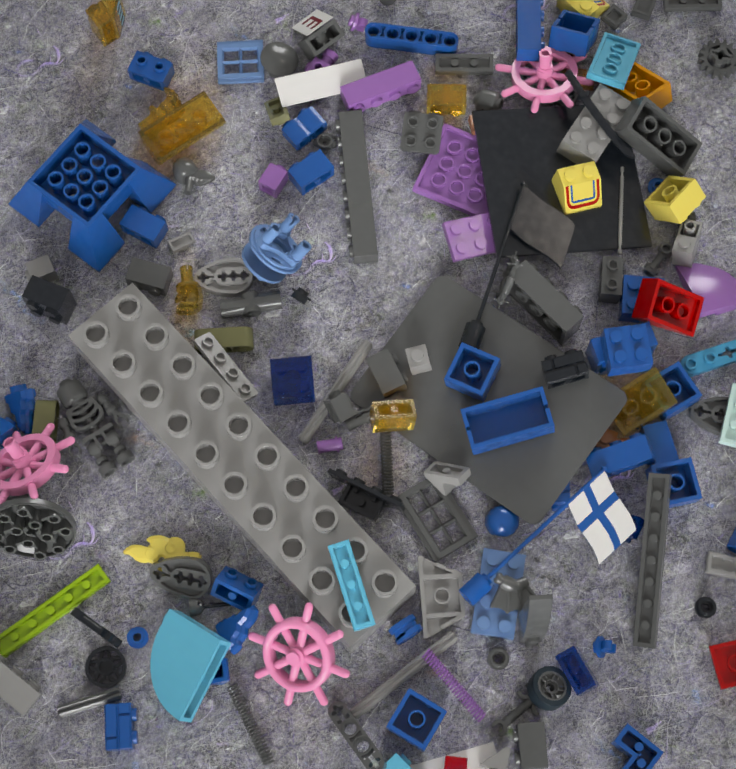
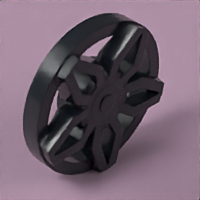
M102 646L90 653L85 663V672L88 679L94 685L102 688H109L118 684L125 676L127 669L124 655L118 649L111 646ZM104 650L107 653V658H103ZM109 650L116 652L119 656L110 659L111 654ZM100 652V660H92V658ZM115 660H122L117 665L114 664ZM97 663V667L94 668L90 664ZM122 665V672L119 674L115 668H119ZM89 669H91V670H93V671H98V672L95 674V678H94V679L92 678ZM113 672L116 674L117 679L111 677ZM99 675H103V678L98 682ZM106 676L113 681L108 684H102L106 680Z

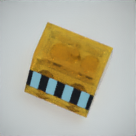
M101 0L85 10L93 33L104 47L120 38L126 15L122 0Z

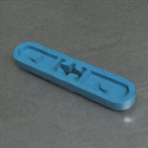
M736 339L683 357L680 364L687 374L693 377L735 363L736 352L732 353L731 358L728 355H720L726 351L725 349L728 352L735 351Z

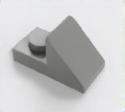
M434 461L423 472L424 476L445 496L455 486H461L471 475L469 467Z
M505 747L479 766L489 769H507L511 748Z

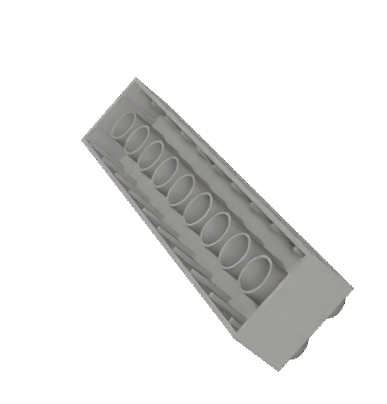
M133 283L128 285L68 335L83 359L304 602L313 604L314 613L332 632L337 630L343 631L344 636L339 640L351 653L415 595L416 585ZM348 539L376 624L356 632L353 630L328 550V545Z

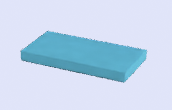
M604 32L586 78L624 90L641 44Z

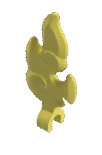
M162 535L148 537L146 539L150 543L148 547L131 545L123 551L125 555H130L140 563L149 562L151 564L156 563L161 557L165 559L176 556L202 558L199 552H185V543L181 538H168Z

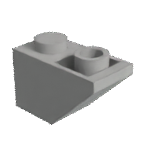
M686 219L681 223L672 248V264L692 268L698 250L703 222Z

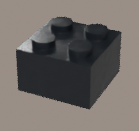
M34 275L30 278L22 294V298L26 303L25 305L30 309V313L37 317L42 315L48 317L55 324L63 323L67 325L77 305L70 289Z

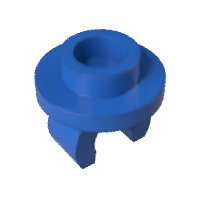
M597 636L593 642V651L597 654L598 658H604L606 653H616V644H612V640H605L603 636Z

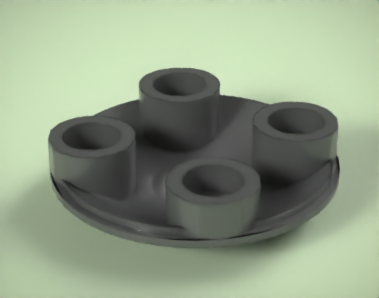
M272 42L266 45L260 55L262 66L273 78L292 74L297 69L299 62L296 51L290 45L283 42Z

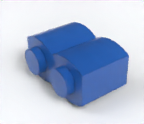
M313 106L303 108L296 118L283 124L282 135L296 151H299L327 129V122Z

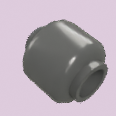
M482 89L479 94L475 95L473 104L476 106V111L502 110L504 100L499 92Z

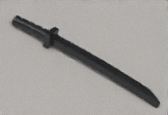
M572 70L566 71L565 76L578 95L576 100L583 102L593 118L623 155L635 159L636 156L621 140L589 97V90H583Z

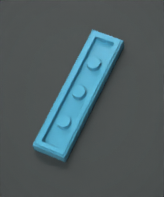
M349 539L328 545L354 632L376 625Z

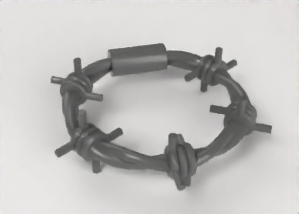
M517 251L515 255L506 256L510 258V262H507L506 271L499 270L503 272V279L500 283L499 291H492L496 293V298L493 297V300H496L498 303L497 309L505 302L509 304V301H506L508 299L506 296L510 294L515 281L516 269L519 266L523 267L521 261H518L516 256Z

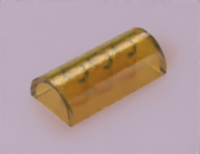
M205 91L143 128L138 134L151 157L158 165H162L225 125L226 121Z

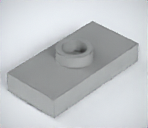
M708 551L704 573L736 580V556Z

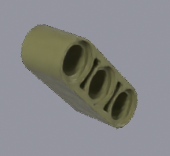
M251 327L206 328L194 331V339L210 332L226 353L248 352L254 349L253 328ZM194 344V349H195L199 354H202V353L200 352V350H199V349L196 347V345Z
M36 400L32 434H41L48 423H53L55 429L50 437L55 444L57 441L60 410L58 400Z

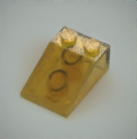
M656 366L620 388L625 392L627 402L614 421L623 436L628 437L678 403Z

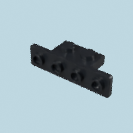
M329 468L327 471L332 478L347 485L338 500L340 505L374 522L378 519L385 504L404 512L405 507L401 503L402 500L397 496L391 495L389 497L384 495V491L376 486L370 488L365 485L366 483L357 477L351 479L341 469L337 468L335 471Z

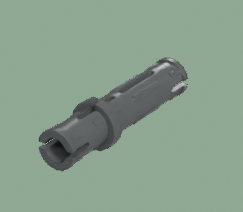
M397 391L366 409H360V413L344 422L349 431H352L365 423H371L370 420L405 402L400 392Z

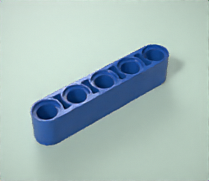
M371 22L365 27V42L369 47L427 55L456 54L458 51V36L452 32Z

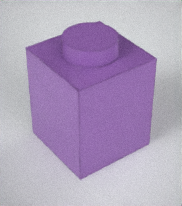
M270 162L258 180L259 190L277 198L288 182L287 170L279 164L274 165Z

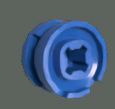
M414 614L403 618L388 630L391 636H395V642L398 646L413 638L423 629L420 624L416 623Z

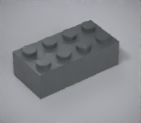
M646 96L631 101L615 129L620 138L667 176H685L703 144Z
M525 259L521 263L523 267L519 266L516 269L515 281L509 295L562 346L579 330L584 317L578 306H573L568 301L567 296L562 291H558L549 278L543 277L539 273L536 265L529 263Z

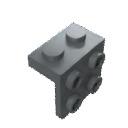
M415 110L405 111L400 149L406 152L437 155L440 151L444 116L438 113L424 114Z

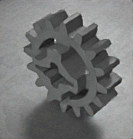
M716 39L715 43L709 40L707 45L704 44L698 54L697 64H701L700 71L706 70L705 76L711 74V79L718 76L719 80H722L723 76L728 79L731 74L734 75L736 73V48H732L733 43L727 45V40L724 39L723 43H720L719 39Z

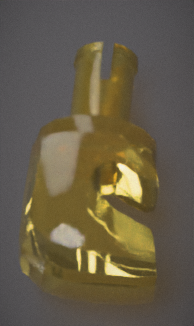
M164 88L166 99L160 103L158 108L151 105L149 107L150 114L137 124L143 133L146 134L157 123L163 126L169 124L182 114L183 105L178 94L171 88Z
M187 265L180 267L181 282L176 285V292L178 294L175 297V303L180 302L176 306L175 314L194 315L200 312L203 307L201 286L198 282L193 281V267L191 265H188V270Z

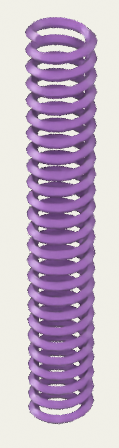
M428 648L427 652L422 656V658L426 657L424 661L429 659L426 664L431 662L429 666L434 664L431 669L436 667L433 672L439 669L436 674L441 672L438 677L444 674L440 678L442 680L446 677L442 682L449 679L445 683L447 685L451 682L447 688L451 685L453 686L449 690L456 687L452 691L454 693L458 690L454 696L461 692L456 698L463 695L459 701L465 698L461 702L463 704L468 700L463 706L470 703L466 707L468 709L473 705L468 712L475 708L470 714L477 711L473 715L475 717L480 713L475 718L477 720L482 716L477 721L480 722L485 717L486 712H483L484 710L472 699L470 693L465 691L463 685L458 683L456 677L451 675L449 669H446L447 667H444L442 661H439L440 659H437L435 653Z

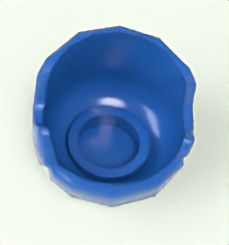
M503 505L495 506L485 516V526L491 535L502 538L514 534L519 527V516Z

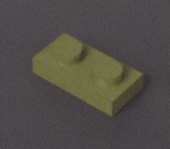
M279 97L264 102L272 126L283 125L291 120L287 108L282 107Z

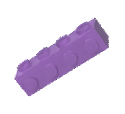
M411 60L340 86V96L347 111L362 110L363 112L368 108L378 107L387 101L397 100L403 95L416 93L421 89V78Z

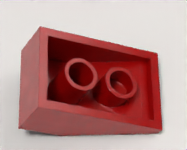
M642 278L632 318L644 323L650 322V325L694 337L704 297L659 278Z

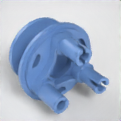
M289 213L282 223L260 224L251 230L249 243L242 249V259L248 270L259 281L271 284L281 282L286 274H293L300 269L303 257L311 250L312 247L306 240L301 241L297 246L290 237L291 230L300 221L297 215L293 217L294 213Z

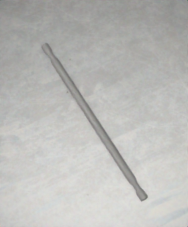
M620 167L618 255L622 254L624 167Z

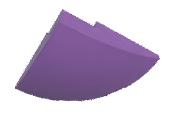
M693 263L692 268L680 265L675 266L683 289L704 297L699 318L712 314L716 316L736 310V279L729 273L717 267Z

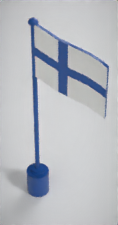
M601 466V470L488 575L476 573L458 590L462 597L471 606H474L492 589L490 578L568 506L577 527L592 547L598 564L600 565L636 531L630 513L614 492L606 474L608 468Z

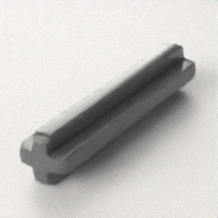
M119 688L110 689L57 706V713L59 717L63 718L121 700L122 694Z

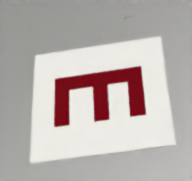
M317 9L294 25L292 29L308 36L333 17Z

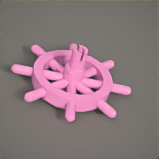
M545 46V48L539 51V62L516 61L515 59L512 65L496 64V71L511 73L513 85L503 90L501 96L505 98L517 92L523 98L532 101V113L538 112L540 103H552L562 100L568 108H572L574 102L568 95L574 88L565 74L558 72L567 69V71L572 70L581 85L592 86L594 84L593 80L578 76L576 64L586 59L587 55L585 57H572L565 51H556L554 48ZM552 61L558 62V64L553 66ZM529 63L534 69L525 68L524 66ZM520 75L531 76V77H529V78H527V79H525V80H522L521 77H520ZM556 81H562L564 83L559 86L556 83ZM537 83V88L530 87L531 85ZM547 86L551 88L548 90H544V88Z
M48 423L41 434L35 433L21 437L20 432L14 431L12 437H8L3 441L2 445L4 448L0 451V504L4 503L9 496H22L28 493L32 499H36L39 497L37 489L47 483L55 472L67 473L69 467L60 464V451L74 444L75 438L70 436L55 444L50 437L55 429L53 423Z
M312 603L305 604L302 617L295 616L286 619L282 617L275 604H270L268 609L276 625L268 631L266 637L255 632L248 634L249 640L263 645L262 654L265 667L254 673L255 678L260 679L270 674L279 685L286 688L284 704L286 706L292 704L295 692H309L312 690L320 704L326 706L328 699L321 685L332 673L343 678L350 676L349 670L335 665L333 642L344 636L343 631L337 630L328 635L320 625L312 621ZM290 629L299 630L297 642ZM280 633H282L288 646L277 641ZM320 649L322 659L312 656L313 652ZM276 651L286 654V656L278 660ZM309 664L321 668L317 677H315ZM291 665L290 674L283 667ZM300 668L307 680L298 679Z

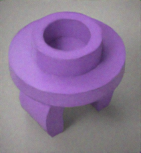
M358 12L355 15H351L348 21L350 31L353 32L356 29L363 32L368 24V20L359 18L360 13Z

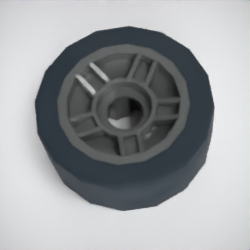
M544 666L538 669L529 679L527 691L530 700L539 709L554 711L567 702L571 696L572 687L567 674L561 669L554 666Z

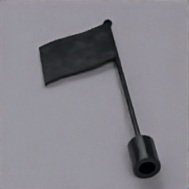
M526 182L520 183L521 189L477 318L466 323L458 345L459 347L463 342L477 349L480 348L486 330L480 319L510 231L525 244L548 257L560 270L562 268L575 224L563 213L537 197L527 188Z

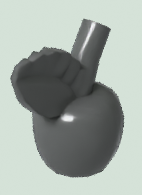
M187 157L178 158L173 163V176L178 183L185 185L184 193L186 195L192 194L193 185L205 186L215 180V176L211 172L198 170L195 163Z

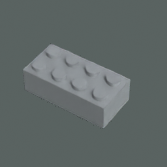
M601 83L590 98L615 131L631 102ZM585 106L563 138L557 152L577 165L594 161L596 164L611 139Z

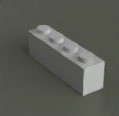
M0 654V697L20 714L26 715L43 695L39 691L41 687L33 680L29 682L22 677L24 673L16 666L9 667L5 663L7 659Z

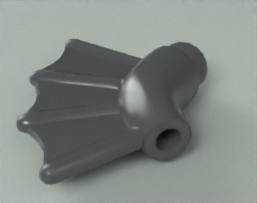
M499 572L493 579L494 583L498 584V589L490 604V608H500L508 614L513 610H521L528 597L536 594L529 587V582L525 576L514 579Z

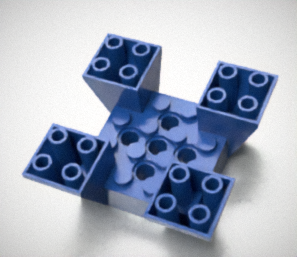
M85 119L31 176L8 204L37 227H40L56 209L72 221L69 251L100 272L125 244L124 240L108 221L109 218L127 198H130L139 206H143L151 214L174 189L176 184L147 162L124 156L112 147L116 143L115 139Z

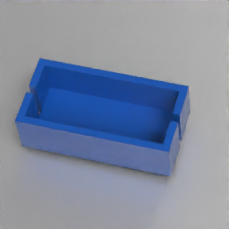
M543 386L460 409L473 455L555 432V425L548 408Z

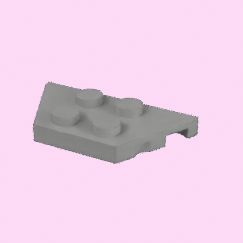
M418 556L423 640H427L465 617L464 598L458 591L463 586L461 572L427 560L423 556Z

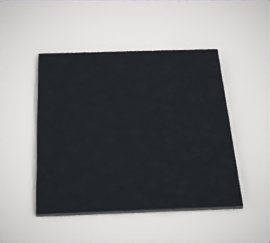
M575 105L572 108L567 106L539 107L537 113H532L531 108L472 111L496 258L521 189V182H526L527 188L537 197L563 213L551 180L557 169L577 164L558 153L557 149L585 105ZM621 138V140L633 152V148ZM611 140L596 162V167L601 177L602 206L565 215L575 224L567 253L618 250L620 167H624L621 249L652 247L635 159L623 155ZM510 231L501 258H507V255H515L516 251L517 257L543 254L525 244Z

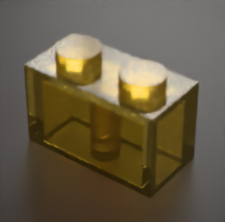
M427 84V114L465 115L466 85Z
M414 399L373 401L369 413L372 433L413 430L417 419Z

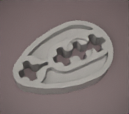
M240 258L214 261L198 270L194 276L195 283L200 289L224 297L241 296L248 292L253 284V274ZM236 273V276H238L236 281H232L231 278H226L224 282L221 280L223 274H226V277H232V274ZM242 273H246L248 276L246 280H242L240 277ZM205 275L207 279L205 283H202L200 279Z

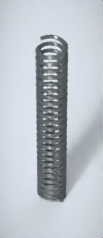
M384 427L379 430L381 435L380 454L382 455L380 457L383 491H394L392 489L394 487L393 479H389L393 478V466H390L393 465L391 463L393 461L391 456L392 450H390L392 449L391 427ZM384 492L383 494L390 497L394 492ZM389 505L384 506V508H393Z
M238 684L227 687V692L231 695L230 698L234 701L233 704H235L236 710L240 714L239 717H242V723H244L246 730H248L247 733L251 736L250 739H253L252 742L255 749H257L256 752H259L258 755L261 762H263V765L275 762L273 756H271L272 753H269L270 750H267L269 747H265L267 744H263L266 741H261L264 737L259 738L263 734L256 736L261 731L254 733L259 728L254 729L258 726L257 724L252 726L256 721L250 723L255 720V718L250 719L253 717V715H250L252 712L246 713L250 709L244 710L249 706L241 708L247 704V702L241 704L246 699L239 701L244 698V696H241L243 693H239L241 690L233 692L239 689V686L232 689Z

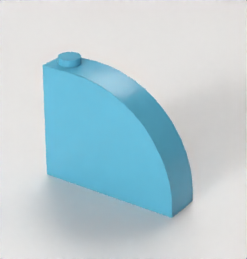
M169 608L163 617V622L153 643L150 660L151 679L155 693L163 707L177 720L191 723L231 642L183 612Z

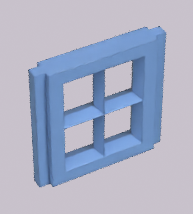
M263 40L217 42L218 85L265 82L264 67L260 60ZM257 50V59L242 60V51ZM238 51L239 60L224 61V52ZM257 63V72L243 73V64ZM239 64V73L225 74L224 65Z

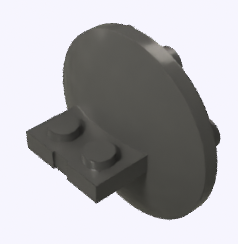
M29 493L0 504V547L3 548L4 552L44 560L46 557L63 554L73 544L77 532L76 522L73 516L62 506L41 499L40 494L38 498L32 499Z

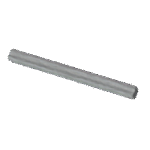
M367 340L362 341L323 401L328 399V394L339 389L340 393L344 391L372 349V343ZM323 401L298 437L305 444L309 443L329 413Z
M452 631L448 632L429 647L430 651H433L435 656H439L457 642V636ZM427 650L352 707L350 712L356 719L360 718L425 667L429 659L424 661L426 657L422 658Z

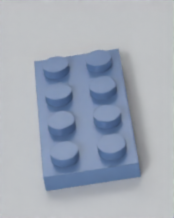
M484 548L479 574L485 573L488 575L512 552ZM517 553L497 573L506 574L514 579L523 577L526 555ZM495 574L490 578L492 589L474 606L470 633L513 641L518 610H513L507 614L500 608H490V604L498 589V584L493 581L496 577Z

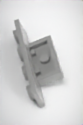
M210 332L194 339L193 343L210 365L244 402L258 395L257 390Z

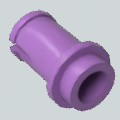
M335 436L334 439L316 441L319 454L343 450L341 437L337 438Z

